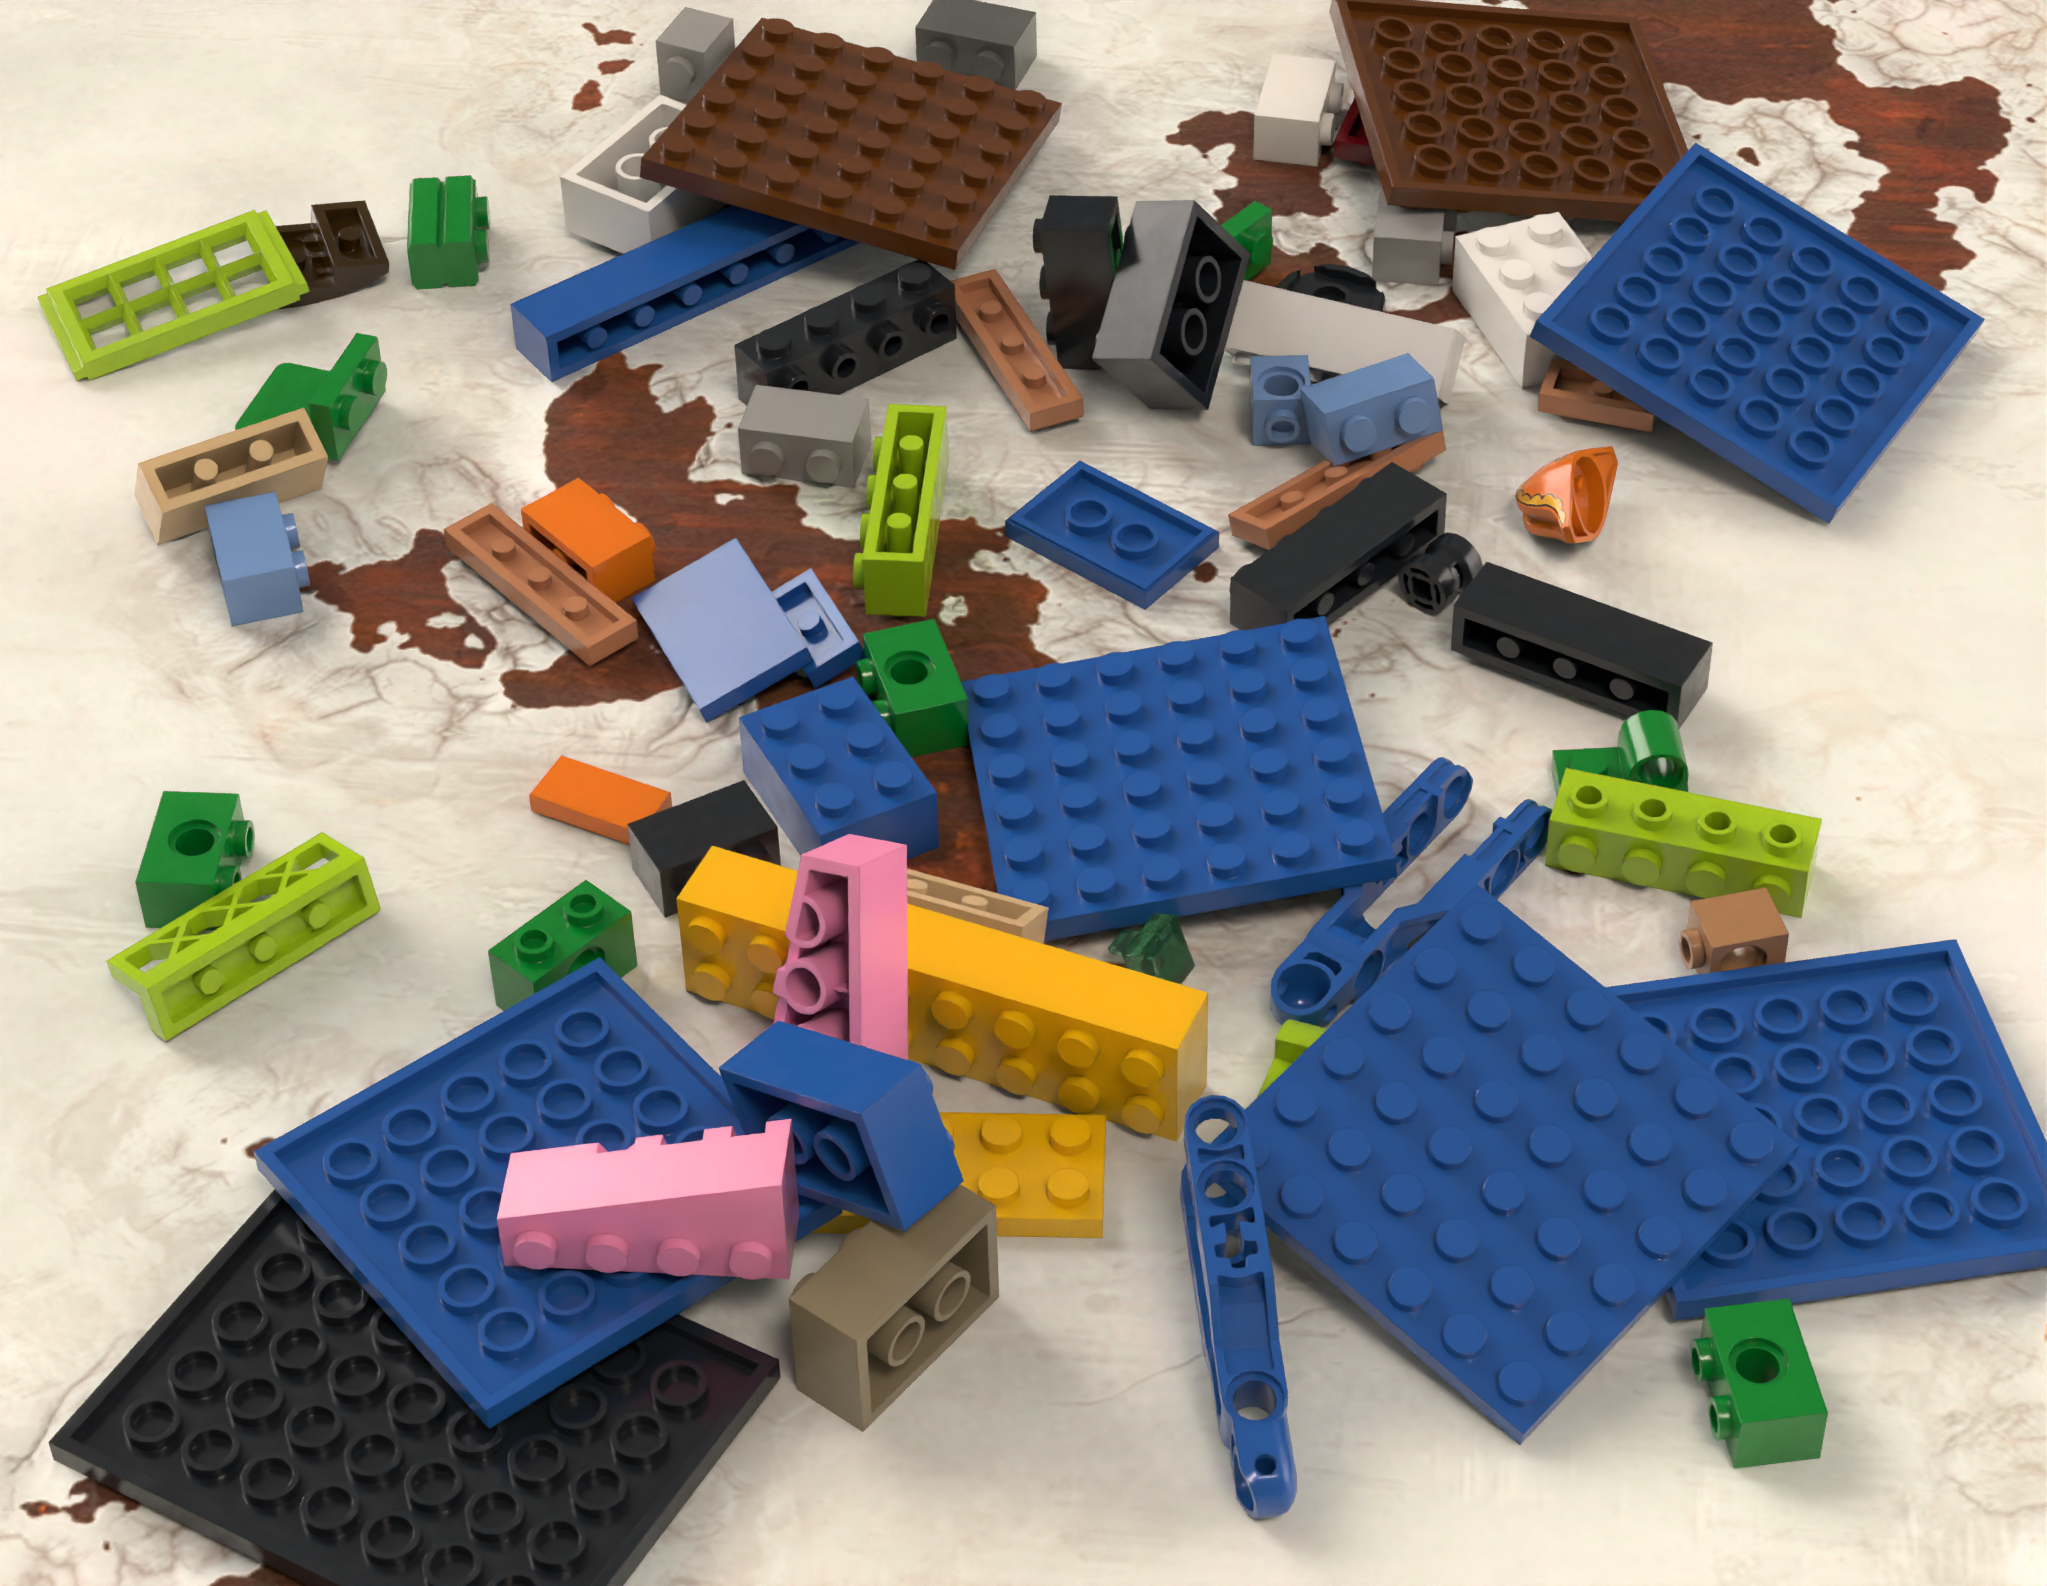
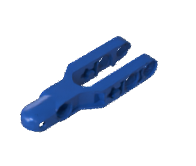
M1445 757L1437 758L1383 812L1396 858L1397 878L1463 809L1473 785V778L1465 767L1454 765L1451 760ZM1526 799L1506 819L1499 817L1493 823L1492 834L1471 856L1464 854L1418 903L1396 908L1377 929L1368 924L1363 913L1397 878L1343 887L1341 889V898L1313 926L1304 941L1285 959L1274 973L1271 980L1270 1010L1276 1022L1282 1026L1285 1021L1292 1019L1323 1028L1326 1027L1352 999L1357 1001L1407 952L1408 943L1434 926L1476 884L1481 886L1495 899H1498L1544 849L1548 839L1549 819L1552 809L1544 805L1539 806L1532 799Z
M1210 1095L1194 1102L1185 1114L1183 1141L1187 1163L1181 1172L1180 1201L1202 1348L1212 1382L1219 1434L1223 1444L1230 1452L1236 1499L1252 1518L1279 1517L1287 1513L1295 1501L1297 1474L1287 1418L1288 1389L1279 1339L1274 1274L1249 1120L1244 1108L1235 1100L1226 1096ZM1221 1119L1228 1122L1234 1128L1236 1134L1227 1143L1213 1145L1204 1142L1197 1135L1196 1129L1198 1125L1206 1120ZM1231 1181L1238 1184L1244 1190L1246 1197L1241 1203H1238L1228 1193L1212 1198L1207 1197L1205 1192L1215 1182ZM1227 1234L1233 1236L1239 1244L1240 1251L1232 1258L1225 1257ZM1247 1407H1258L1266 1411L1269 1416L1260 1420H1250L1241 1416L1238 1411Z

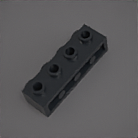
M917 259L735 344L739 400L747 406L756 385L840 395L957 339L955 284L928 262Z
M1391 462L1372 477L1363 479L1355 489L1333 505L1324 507L1316 517L1294 533L1281 538L1273 548L1255 561L1242 566L1230 578V624L1239 630H1249L1283 624L1295 619L1325 616L1327 625H1329L1398 574L1402 565L1412 557L1421 553L1425 554L1428 545L1438 536L1445 533L1447 493Z
M1486 562L1454 603L1451 651L1625 715L1633 716L1648 710L1663 711L1673 716L1680 729L1708 688L1713 642L1493 563Z

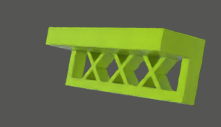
M321 832L106 960L111 976L139 995L152 1032L163 1040L168 1041L379 912L381 907L365 858ZM323 858L329 861L318 869L305 870ZM274 894L264 901L251 902L261 895ZM221 926L209 934L196 935L206 928ZM166 959L145 973L140 970L141 967L153 960Z

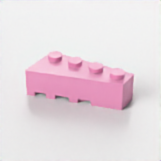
M848 834L801 855L785 936L791 942L786 965L777 969L773 993L779 996L773 1024L779 1020L908 1060L907 845Z
M792 1119L766 1122L765 1133L736 1136L733 1126L704 1129L703 1140L667 1145L663 1135L638 1137L635 1140V1144L631 1145L627 1150L608 1152L600 1143H590L511 1153L497 1216L504 1266H521L530 1269L597 1270L605 1273L625 1271L667 1273L674 1276H729L749 1280L761 1278L790 1279L799 1220Z

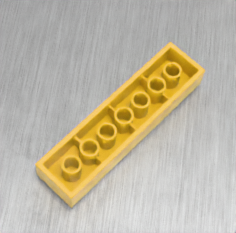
M711 846L676 898L686 991L698 994L708 1000L721 1001L754 1011L770 1019L775 1018L779 996L773 993L777 969L786 965L791 942L785 936L798 871ZM907 904L909 1060L942 1069L951 1075L965 1076L991 1084L1013 1094L1026 1095L1059 1105L1078 1114L1106 1115L1107 1121L1130 1127L1137 1132L1178 1141L1184 1129L1185 1114L1189 1107L1200 1099L1207 1086L1208 992Z

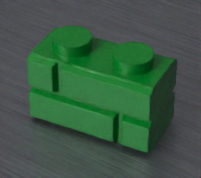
M471 175L448 176L445 178V181H440L438 177L415 178L410 183L407 254L411 282L417 290L442 288L444 283H447L450 288L475 286L477 281H479V263L490 262L487 232L490 229L488 196L478 197L476 179H473Z

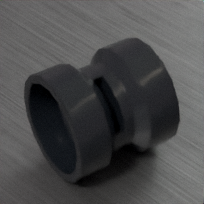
M1447 532L1433 540L1426 548L1425 554H1418L1402 565L1399 570L1398 581L1404 596L1416 609L1425 614L1436 615L1454 602L1457 593L1461 594L1481 570L1483 564L1475 547L1466 538L1456 533Z

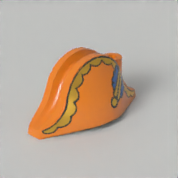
M1613 446L1578 450L1566 454L1542 466L1524 481L1517 489L1515 498L1518 508L1523 512L1522 518L1525 528L1534 535L1563 540L1565 543H1582L1598 538L1606 520L1618 466Z

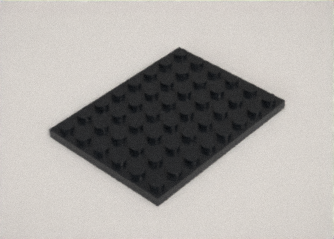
M274 1189L48 1443L53 1460L308 1586H623L781 1378L779 1359L677 1314L489 1429Z

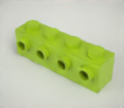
M888 404L883 437L875 436L873 470L877 473L876 475H868L866 503L867 510H870V513H862L860 523V548L864 549L863 553H855L853 566L854 589H864L865 614L926 617L949 464L947 406Z
M1566 768L1549 819L1545 866L1705 899L1766 887L1779 914L1802 918L1815 868L1822 819Z

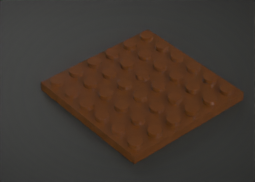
M1332 0L1329 13L1387 205L1400 206L1405 209H1417L1419 207L1451 209L1460 213L1472 211L1505 213L1516 217L1559 212L1564 220L1581 218L1610 220L1623 224L1688 152L1687 145L1637 18L1419 0Z
M761 18L641 158L639 178L956 270L1059 123L1062 103L1046 99L1044 95L1033 90L1018 91L997 85L991 79L984 76H965L944 70L941 65L935 62H916L895 56L890 50L882 47L867 48L846 42L843 38L833 33H815L797 28L791 22L784 19Z

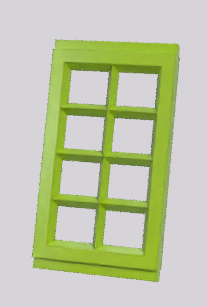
M252 210L46 288L47 293L38 296L37 299L76 381L85 377L90 381L299 301V295L310 291L305 278L267 210L260 213ZM245 241L249 243L254 254L220 266L214 253ZM202 258L208 269L207 272L174 283L168 270ZM260 270L264 271L270 283L236 296L229 282ZM156 275L162 289L128 301L122 288ZM215 287L218 288L224 301L193 313L189 312L183 301L184 299ZM108 293L111 294L116 304L115 307L82 319L76 305ZM168 305L172 306L177 319L143 331L137 317ZM125 322L131 334L130 337L98 349L96 348L91 337L92 334Z

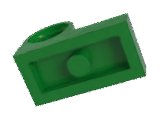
M1648 710L1629 717L1621 725L1617 747L1552 751L1551 772L1556 797L1566 768L1688 792L1689 773L1678 723L1672 715L1663 711Z

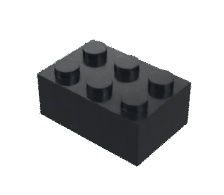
M1195 200L1136 201L1130 225L1125 231L1124 246L1117 271L1110 284L1109 299L1101 328L1095 338V349L1092 359L1149 409L1208 410L1251 254Z

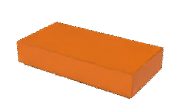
M562 755L529 794L531 811L629 845L628 823L672 807L671 792Z

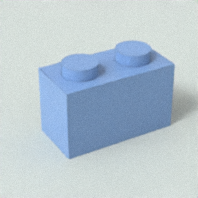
M1409 353L1300 388L1309 439L1333 466L1443 431L1434 377Z
M276 492L205 505L213 552L231 626L303 612L299 588L310 586L307 565L303 550L291 552L292 549L300 548L293 513L281 514Z

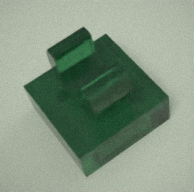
M1153 913L1140 931L1133 929L1122 930L1108 947L1110 954L1122 955L1125 962L1123 968L1177 984H1182L1195 967L1176 915Z

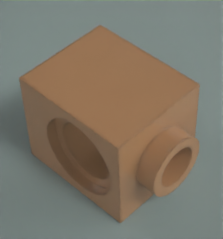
M1765 887L1690 901L1687 930L1680 932L1679 946L1687 969H1695L1697 974L1785 963L1789 932Z

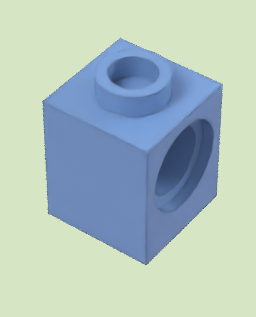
M1308 355L1250 356L1249 407L1253 446L1311 444L1300 388L1311 385Z

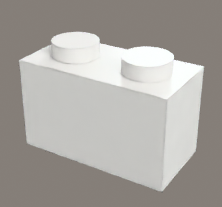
M1272 54L1254 115L1253 160L1318 166L1323 145L1332 146L1336 115L1341 114L1343 105L1344 83L1335 82L1336 60Z

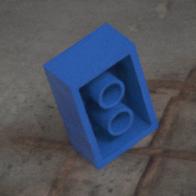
M854 677L739 717L743 772L800 856L848 834L907 845V859L939 848L937 792Z
M778 1020L718 1068L744 1135L765 1133L766 1122L792 1119L797 1190L799 1195L906 1231L964 1182L954 1155V1141L943 1125L932 1095V1081L919 1063Z

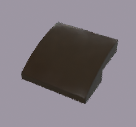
M365 200L311 205V223L276 226L305 278L310 291L299 295V301L278 309L300 307L333 299L366 286L389 273V261Z

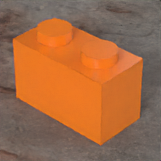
M579 477L521 508L523 528L615 603L655 581L653 563L655 543L648 529L639 522H633L615 507L607 495L603 493L598 494Z

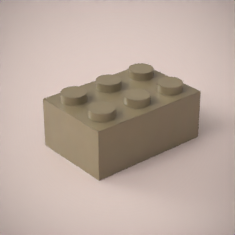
M960 1184L906 1231L871 1220L862 1229L857 1228L850 1232L843 1240L838 1252L816 1273L805 1275L795 1286L789 1298L797 1390L864 1432L999 1298L996 1205Z

